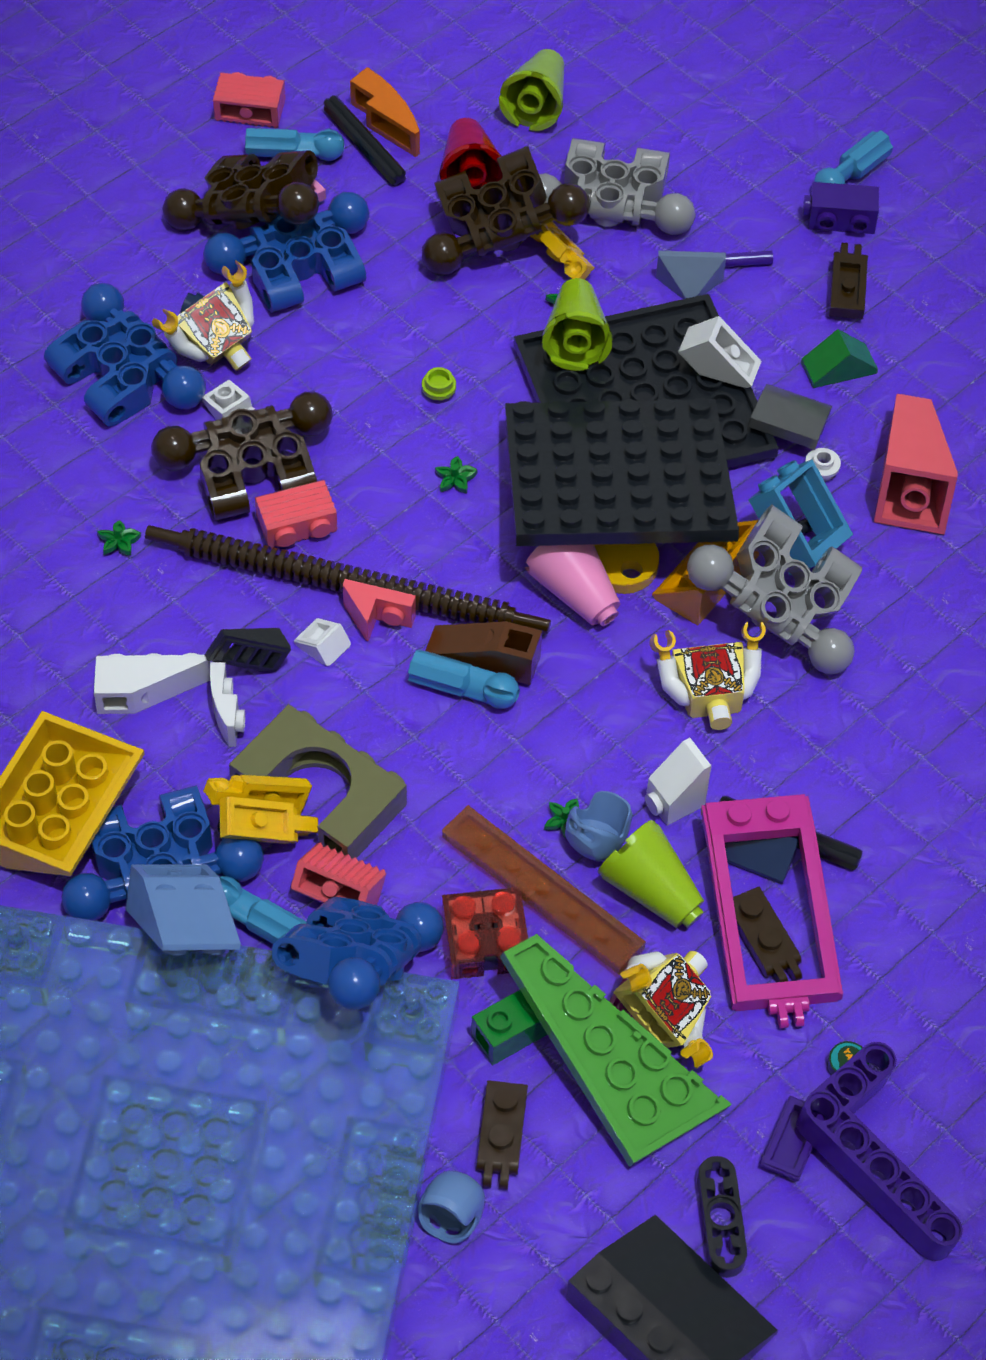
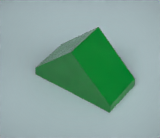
M839 329L834 331L801 360V364L813 388L874 375L878 372V368L866 344Z

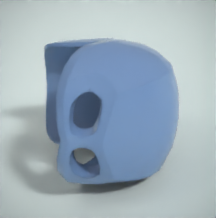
M596 792L588 808L580 809L575 806L570 810L565 829V836L568 842L579 854L594 861L606 860L615 849L618 852L625 843L633 816L630 804L613 792Z
M452 1170L440 1173L427 1186L420 1200L418 1216L421 1225L429 1234L444 1242L462 1243L474 1232L481 1220L485 1207L484 1191L479 1183L467 1174ZM429 1218H432L435 1222H437L440 1225V1228H435L430 1223ZM453 1230L459 1233L455 1235H449L446 1233V1231Z

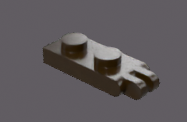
M841 242L840 252H834L829 316L863 319L868 255L861 254L862 244H855L852 254L848 253V243Z
M760 886L734 896L733 901L738 933L765 978L772 976L775 982L788 981L784 972L786 970L792 981L802 979V973L798 966L802 962L801 956Z
M487 1080L476 1171L484 1172L483 1187L491 1188L493 1173H501L499 1189L508 1190L509 1174L518 1175L528 1085Z

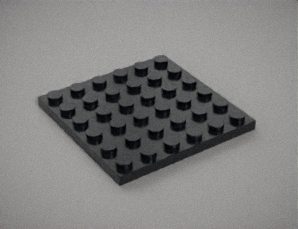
M709 294L605 316L612 333L611 352L600 364L597 361L588 365V369L582 371L563 369L556 366L550 360L551 357L546 351L544 352L542 347L544 330L514 336V347L536 403L553 401L587 402L589 400L623 401L626 399L641 401L663 398L670 400L716 399L728 468L778 456L779 447L773 435L748 427L758 402L752 388H744L699 375L678 353L688 327L719 316Z
M663 398L641 401L626 399L623 401L589 400L587 402L553 401L542 403L521 401L505 403L516 546L738 541L739 526L716 399L670 400Z

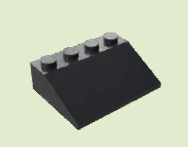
M656 1214L600 1251L568 1280L566 1300L627 1360H750L778 1332L764 1316Z

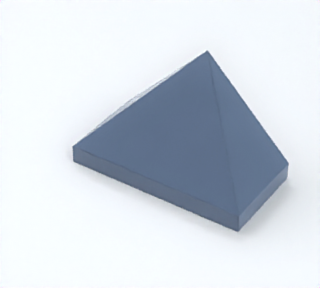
M658 251L656 279L682 299L704 295L723 281L726 253Z

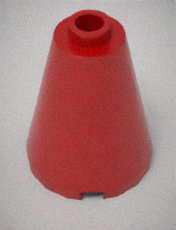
M461 118L450 127L440 168V179L442 180L466 171L472 188L480 189L486 183L500 181L503 174L497 161L501 154L475 119Z

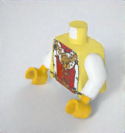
M236 260L235 263L238 267L236 274L231 275L226 266L222 267V274L231 282L230 286L227 282H224L178 316L174 312L162 309L167 316L165 324H162L160 320L153 318L152 324L155 328L164 331L165 337L178 354L197 362L206 361L210 365L225 356L234 370L238 371L252 360L241 344L252 333L254 313L252 297L245 280L247 269Z
M748 622L744 624L741 632L743 638L747 641V647L743 648L742 642L672 649L676 643L673 632L670 630L665 631L666 647H661L658 643L657 634H653L649 643L651 649L659 653L660 656L657 659L662 689L677 704L685 706L690 717L708 716L710 726L714 730H723L732 725L731 714L742 710L743 700L752 696L761 676L762 649L758 648V641L764 637L766 632L763 622H760V634L755 638L747 633Z
M656 951L631 957L627 969L620 973L622 979L627 978L628 980L615 989L613 993L634 1019L667 1048L684 1045L680 1054L685 1059L692 1057L696 1069L713 1058V1052L710 1045L703 1040L702 1033L706 1015L705 1007L711 998L710 990L699 978L708 966L706 959L696 951H689L684 958L678 953L663 955Z

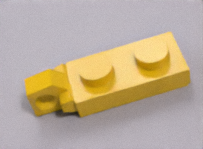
M553 221L541 226L543 233L530 236L540 243L543 242L546 245V253L552 259L559 263H564V273L572 279L580 278L585 280L595 268L583 256L585 253Z
M233 775L230 781L225 778H208L203 792L206 793L212 805H219V799L229 796L294 803V807H297V815H301L312 785L305 778Z
M231 796L219 799L220 838L289 844L298 842V836L318 833V817L297 815V807H294V803Z

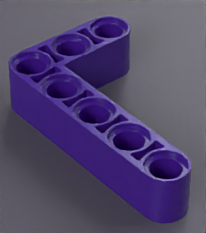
M871 1042L865 1045L807 1097L797 1115V1129L923 1257L932 1261H940L948 1257L962 1237L963 1228L961 1221L854 1115L858 1109L883 1088L896 1067L897 1059L892 1048L885 1043ZM867 1063L875 1064L881 1071L871 1069ZM839 1087L848 1088L854 1095H846ZM811 1111L820 1112L825 1116L826 1120L817 1119ZM841 1140L849 1141L856 1150L847 1149L843 1146ZM871 1170L881 1172L886 1180L877 1179L873 1176ZM901 1200L911 1202L916 1210L907 1209L901 1203ZM931 1230L941 1232L945 1236L946 1241L935 1238Z

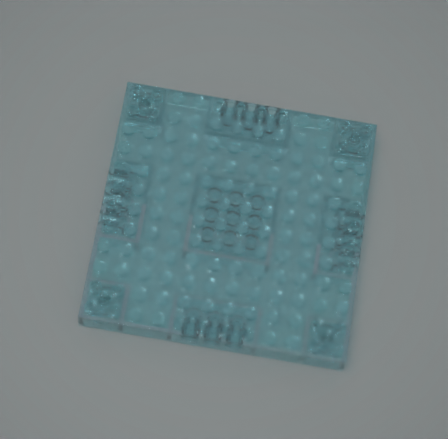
M0 905V1360H387L459 1007L460 982L404 972L402 978L387 981L381 986L376 999L369 1006L359 1010H347L336 1004L329 994L328 985L307 980L280 969L272 958L271 950L241 945L240 950H226L221 955L207 954L202 950H187L185 955H170L163 952L152 938L140 928Z

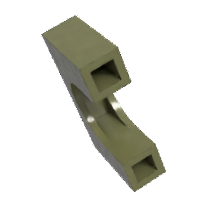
M290 704L229 763L230 779L233 775L288 777L298 770L310 767L325 768L339 774L347 782L350 789L345 798L317 826L318 843L321 842L323 847L328 845L330 850L335 848L337 852L342 851L344 856L349 854L351 859L357 858L407 805V785L397 773L393 771L387 772L377 765L368 753L364 751L358 752L348 745L340 734L332 730H326L317 724L316 720L308 712L298 711Z

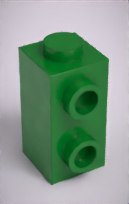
M520 990L472 1016L471 1035L492 1065L497 1064L547 1035Z

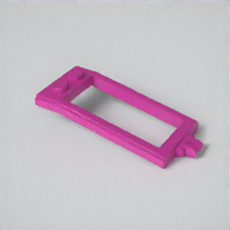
M801 794L705 803V805H701V817L708 850L731 1008L735 1011L767 1009L769 1015H777L780 1029L788 1028L787 1013H792L795 1027L804 1026L803 1012L809 1011V1004L837 1002L842 1000L843 996L809 797ZM798 836L821 978L746 985L725 843Z

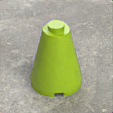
M551 49L540 50L503 82L500 90L499 106L508 121L516 126H519V124L528 126L531 131L545 130L557 121L563 108L564 60L562 56Z
M580 278L570 279L561 286L542 336L544 352L548 353L551 357L550 360L556 366L566 370L582 371L588 369V365L597 361L600 364L608 357L612 349V333L593 286L588 281Z
M649 820L625 840L627 843L618 852L615 849L599 867L597 872L601 875L602 879L675 928L681 924L689 928L703 915L704 911L700 906L704 903V899L660 825L654 820Z

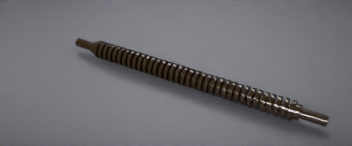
M148 525L145 532V539L178 546V550L185 552V556L192 557L194 555V558L197 559L203 557V560L211 561L212 559V562L218 564L221 561L223 565L228 566L230 564L231 567L235 568L239 566L240 569L244 570L248 568L252 572L257 570L258 573H267L269 576L276 575L278 578H283L285 575V579L290 581L294 577L295 582L301 583L303 580V584L310 585L312 582V586L319 587L321 585L324 589L330 587L332 591H338L340 587V592L343 593V582L345 579L416 595L417 611L421 610L422 605L423 612L429 613L432 608V614L439 615L441 611L442 617H448L451 611L450 618L457 620L460 613V621L463 622L467 621L468 616L469 623H476L478 618V623H486L487 620L488 622L507 621L542 630V633L548 634L551 625L550 619L516 612V608L510 607L509 602L504 601L500 608V600L494 599L491 606V598L485 597L482 602V596L475 595L472 601L473 595L466 593L463 599L462 591L457 590L454 596V589L448 588L445 593V587L438 586L436 590V586L433 584H429L426 590V583L420 582L417 587L416 580H410L408 584L407 578L402 577L399 581L398 576L392 575L390 579L389 574L383 573L381 576L380 572L374 571L371 575V570L364 569L362 573V568L355 567L353 570L352 565L346 564L344 568L343 563L337 562L335 565V562L328 560L326 563L325 559L319 558L317 560L314 556H309L307 560V555L300 554L298 557L297 552H291L289 555L288 550L282 549L280 552V549L275 547L271 550V547L267 545L263 547L262 544L258 543L253 545V542L245 541L244 543L241 539L235 540L229 536L226 538L220 534L217 536L216 533L212 532L208 534L207 531H198L195 528H191L190 531L183 530L180 533Z

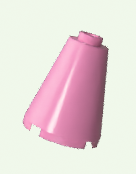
M594 545L538 546L528 557L526 563L529 567H525L529 575L590 625L600 624L605 626L618 616L619 612L617 609L620 606V601Z

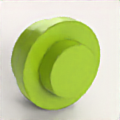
M432 368L422 379V391L433 400L448 399L456 391V379L446 368Z

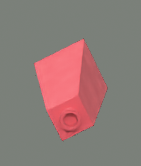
M897 393L874 522L945 535L958 477L955 463L932 399Z

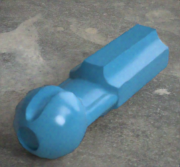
M246 128V154H255L257 157H275L279 152L311 150L315 156L329 162L336 160L344 152V139L342 135L332 129L321 130L319 133H300L297 130Z
M881 130L878 132L872 131L841 155L838 167L835 169L831 167L824 168L818 171L814 182L845 184L848 179L862 178L892 154L893 145L889 140V136Z
M421 649L415 651L408 670V681L485 702L497 709L511 707L517 701L520 693L519 685L515 678L507 673L492 672Z
M228 876L219 877L232 918L247 926L248 930L274 944L295 925L306 924V921L268 899L262 900L246 891L234 878Z

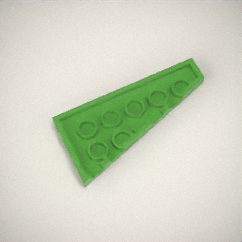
M538 934L504 951L500 956V959L629 1167L732 1105L722 1095L718 1097L702 1083L704 1079L693 1070L689 1072L671 1056L672 1051L625 1010L620 1011L604 997L606 994L595 984L591 986L574 971V966Z

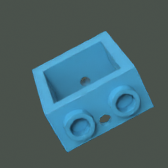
M813 459L799 465L796 460H793L777 470L779 476L774 475L758 484L760 491L748 500L758 518L761 517L770 505H774L794 519L780 493L789 486L816 535L807 542L803 533L800 532L790 549V556L792 559L804 562L809 568L816 566L828 548L833 546L837 549L853 533Z

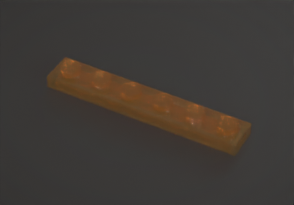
M469 805L442 829V838L618 975L627 968L631 957L640 955L645 949L646 941Z

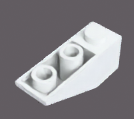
M151 653L147 655L124 656L122 654H111L108 656H96L94 697L97 714H136L210 681V661L206 659L205 655L196 653L184 655Z

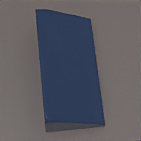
M793 837L727 842L725 843L727 862L730 865L783 884L796 855L799 841Z

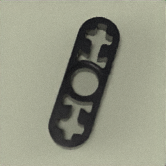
M712 1156L702 1162L697 1178L708 1265L721 1277L730 1278L738 1275L743 1270L747 1258L737 1175L731 1161L721 1156ZM711 1171H719L720 1177H724L721 1187L722 1195L715 1196V1181L713 1178H710ZM718 1207L727 1208L732 1212L734 1220L728 1225H718L711 1219V1211ZM729 1237V1252L731 1255H736L734 1256L733 1263H725L724 1257L720 1256L723 1246L722 1238Z

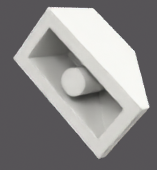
M720 316L688 327L678 351L699 375L744 388L752 387L762 362Z
M691 738L684 740L648 778L647 794L645 796L646 804L651 813L655 816L659 815L666 826L701 808V805L706 803L711 764Z

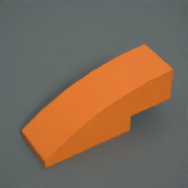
M366 67L350 80L351 105L366 113V126L414 157L420 154V130L407 103L385 79Z

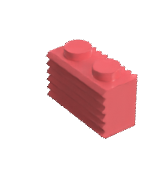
M220 72L213 96L215 119L224 122L228 120L230 123L234 121L237 124L241 122L243 125L245 123L249 125L254 124L255 126L260 124L262 127L266 125L277 128L286 99L285 80H279L272 76H246L240 72L232 74Z
M325 480L255 497L256 516L267 546H270L271 549L275 546L288 547L296 541L307 540L309 537L322 538L337 530V512Z
M320 842L298 860L291 890L321 903L332 897H343L377 905L386 872L384 869L379 870L377 866L372 867L370 863L365 864L363 860L358 862L356 857L351 859L349 854L344 856L342 851L337 852L335 848L330 850L328 845L323 847Z

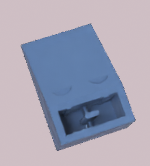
M207 864L131 865L126 910L163 952L170 955H185L187 950H202L207 954L221 955L226 950H240L241 943L220 878Z

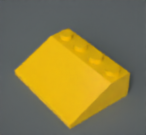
M41 711L0 776V866L6 869L71 876L145 755L144 750Z

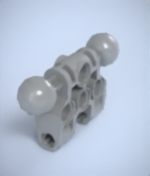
M572 139L565 165L564 184L573 183L579 185L588 194L590 200L589 218L594 219L596 223L605 227L616 226L619 223H624L625 220L632 221V225L637 226L640 225L641 218L655 220L656 225L669 235H679L691 228L696 218L694 204L680 193L667 194L663 197L670 152L637 148L634 161L632 163H625L620 160H604L605 143ZM548 173L539 174L547 195L544 204L548 202V197L552 190L562 184L556 177Z
M770 505L764 511L737 553L741 575L734 571L732 557L724 548L717 545H703L695 549L690 555L687 571L689 579L697 588L706 591L722 589L732 596L730 604L750 617L756 626L759 627L760 622H763L765 629L777 635L789 645H793L798 641L807 647L810 663L818 671L826 674H838L845 671L852 663L855 649L852 639L846 632L836 628L819 630L810 622L812 619L826 617L840 610L860 576L862 566L833 546L825 551L812 572L804 562L792 559L790 549L800 534L802 525L774 505ZM754 551H758L764 556V567L755 562ZM785 571L793 575L795 579L794 588L786 584L784 580ZM815 592L823 596L825 600L824 608L819 607L815 603ZM766 601L771 602L775 606L777 611L775 618L769 616L766 612Z

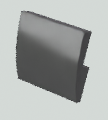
M766 384L753 411L748 427L815 450L832 406Z

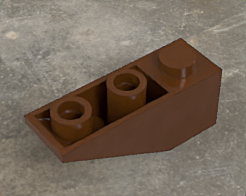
M507 621L435 625L425 651L472 664V666L492 672L507 673L514 677L516 682L531 685L541 656L542 630Z

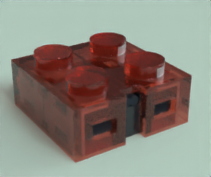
M520 887L442 895V915L451 979L484 976V971L497 969V974H508L509 971L500 959V956L504 951L528 939Z

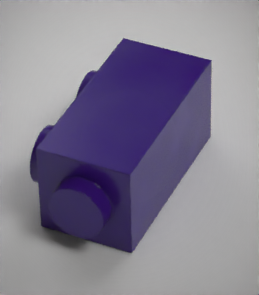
M822 182L812 183L811 195H805L803 202V215H809L808 229L875 234L879 213V187Z

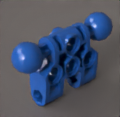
M342 192L333 197L328 210L317 212L310 222L303 225L285 222L280 215H277L272 222H266L264 226L260 227L257 225L249 229L250 236L241 239L229 233H218L209 238L203 252L205 264L213 273L223 275L222 267L226 266L232 275L238 270L235 263L236 260L243 265L246 257L254 255L252 259V282L270 313L303 303L304 294L299 280H307L314 274H321L333 292L366 281L365 267L348 234H354L365 227L370 214L367 201L361 195L354 192Z
M98 283L91 285L83 293L81 310L87 320L65 332L45 350V362L67 384H74L93 373L101 374L102 378L91 385L86 391L84 402L109 427L123 422L150 405L154 389L153 385L160 380L163 381V396L168 404L176 409L193 408L202 401L205 395L206 382L201 373L191 366H177L176 354L156 335L154 327L144 323L135 312L123 311L124 298L118 288L111 284Z
M197 785L159 795L164 820L161 822H146L138 828H132L128 825L122 805L114 806L91 842L92 851L101 877L93 873H81L70 878L63 887L61 895L62 906L70 918L81 923L93 922L103 917L109 909L110 903L127 899L131 865L207 864L217 875L222 874L223 876L232 877L238 882L247 881L255 877L262 868L264 861L263 849L258 841L223 838L216 851L208 854L213 847L211 828Z
M332 897L308 916L306 924L295 925L273 944L271 950L272 958L275 964L286 972L328 985L329 994L336 1004L347 1010H359L369 1006L376 999L380 987L387 981L402 978L404 966L419 952L434 948L439 943L444 931V923L438 910L426 902H414L406 905L399 911L396 919L389 918V915L381 906L355 899Z

